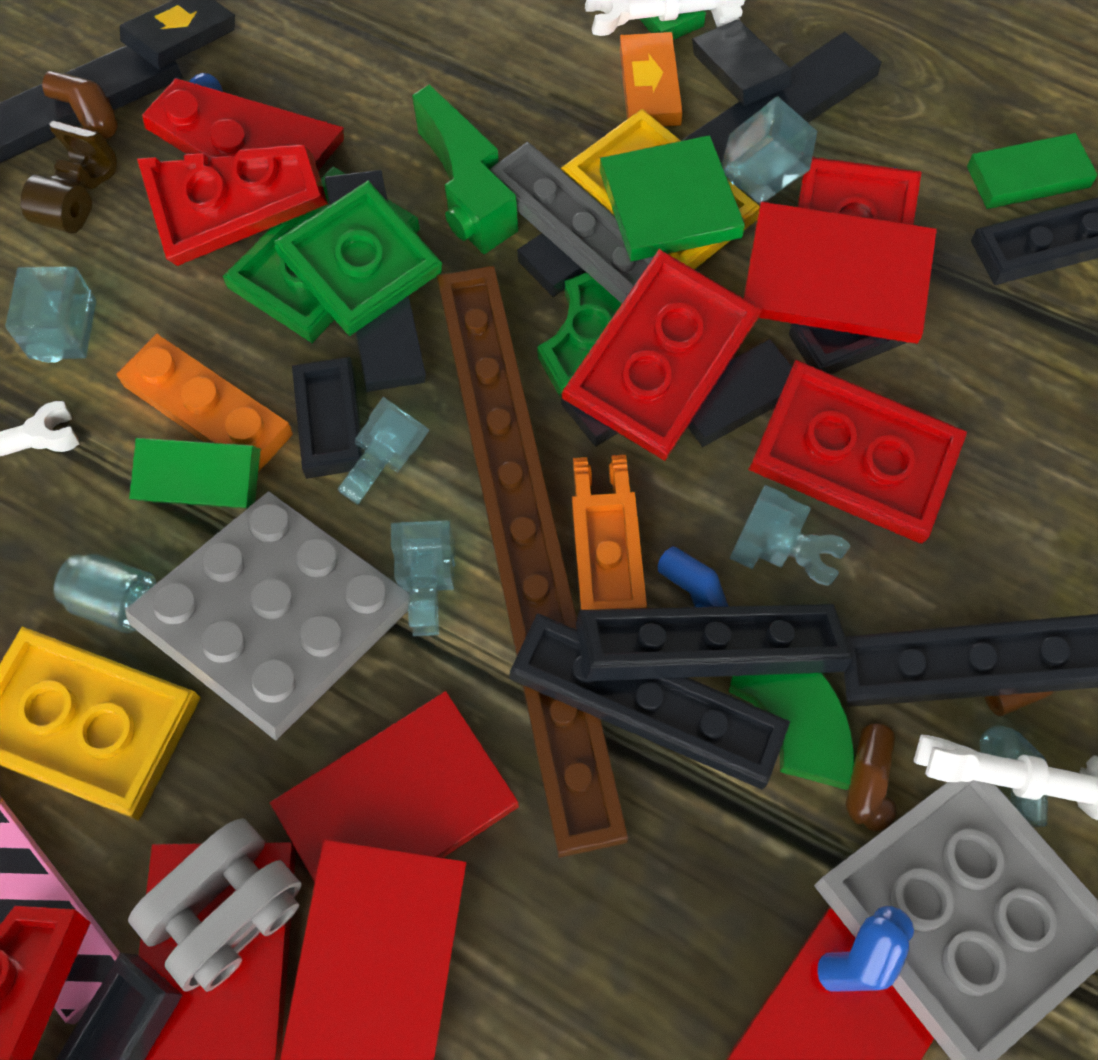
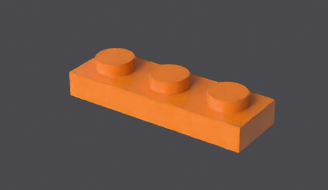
M158 334L116 374L125 388L201 441L206 443L252 445L261 448L259 471L293 435L289 422Z

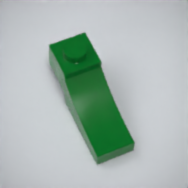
M429 84L414 93L412 98L418 134L437 155L450 179L445 184L448 205L445 217L449 227L460 240L466 241L468 239L485 255L518 232L516 195L489 170L499 163L498 149Z

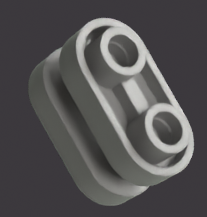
M244 818L228 823L211 835L147 893L135 906L128 918L129 924L147 946H155L170 937L175 940L178 945L171 952L164 966L183 991H190L201 985L208 992L219 986L239 967L242 958L238 953L260 932L264 936L274 933L299 908V903L294 898L302 884L281 860L270 863L261 870L253 863L263 850L265 841ZM231 884L236 891L201 922L196 915Z

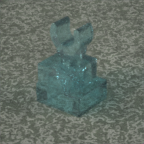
M383 397L369 416L368 422L355 438V444L364 449L365 452L341 483L338 492L359 505L384 467L388 466L398 473L430 430Z
M764 485L729 559L753 569L758 558L782 567L787 557L791 556L796 559L799 565L805 567L807 574L815 582L831 585L839 572L833 567L825 565L821 561L819 554L828 553L842 559L850 549V544L842 537L836 535H823L819 537L814 534L804 535L800 533L811 508L788 498V495Z
M450 520L391 523L394 577L397 585L410 592L408 608L409 627H413V636L439 635L437 590H454L455 540Z

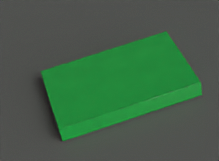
M334 166L321 178L326 198L325 177L345 174ZM388 200V203L417 233L420 230L418 217ZM329 203L271 227L222 276L228 289L310 343H313L335 319L276 253L274 241L328 207Z

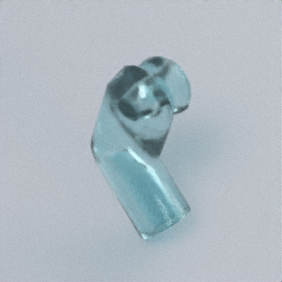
M992 726L985 730L981 736L979 743L981 753L1014 760L1025 754L1043 758L1046 761L1045 757L1019 732L1007 726ZM1011 788V803L1031 826H1047L1048 795H1043L1038 800H1032L1016 796Z

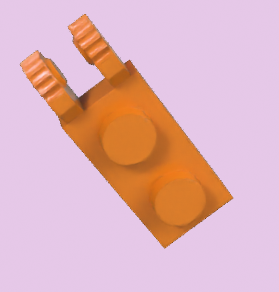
M611 455L609 478L610 483L613 485V494L591 495L592 472L587 457L573 458L575 496H572V513L580 610L647 608L635 492H630L626 455Z

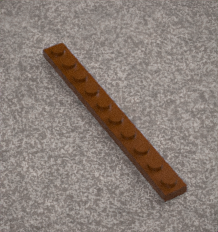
M494 266L438 275L437 278L517 657L537 613L576 629L577 618ZM522 685L558 857L627 843L628 835L601 720Z

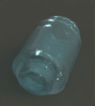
M99 554L74 555L66 560L60 568L54 584V595L59 603L65 605L69 613L128 634L136 629L128 624L125 609L156 584V580L150 572Z

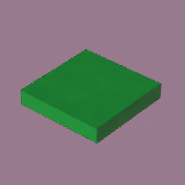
M710 135L600 158L599 171L630 262L654 257L659 249L669 254L743 237L745 224Z
M369 180L274 241L276 253L349 336L438 276L442 270V262Z

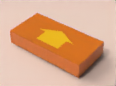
M672 32L620 35V58L627 119L643 109L664 127L681 126L683 112Z

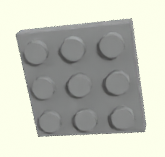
M268 491L126 608L125 612L129 625L274 740H277L410 609L411 594Z
M976 780L970 782H947L828 872L814 885L855 938L865 919L873 916L880 907L894 906L903 910L910 917L914 925V935L909 941V952L893 987L951 1060H997L1098 969V900L995 784Z

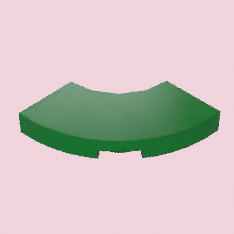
M587 272L565 281V296L569 305L567 319L555 336L537 347L538 359L560 399L563 389L622 304Z
M822 673L731 677L729 693L751 702L755 707L790 721L780 749L781 773L844 790L849 789L854 767L851 731L839 698Z

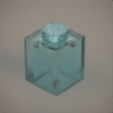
M777 96L729 134L722 163L724 173L731 183L745 191L759 204L765 202L810 170L817 130Z
M18 267L5 328L29 359L43 362H58L62 359L86 358L96 299L76 267Z

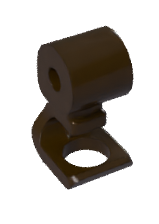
M52 121L49 124L50 129L67 149L70 162L57 159L54 166L56 169L54 176L48 177L35 174L28 178L21 193V209L25 219L31 223L72 234L82 229L92 208V199L84 187L93 189L110 179L115 174L117 159L113 149L100 133Z

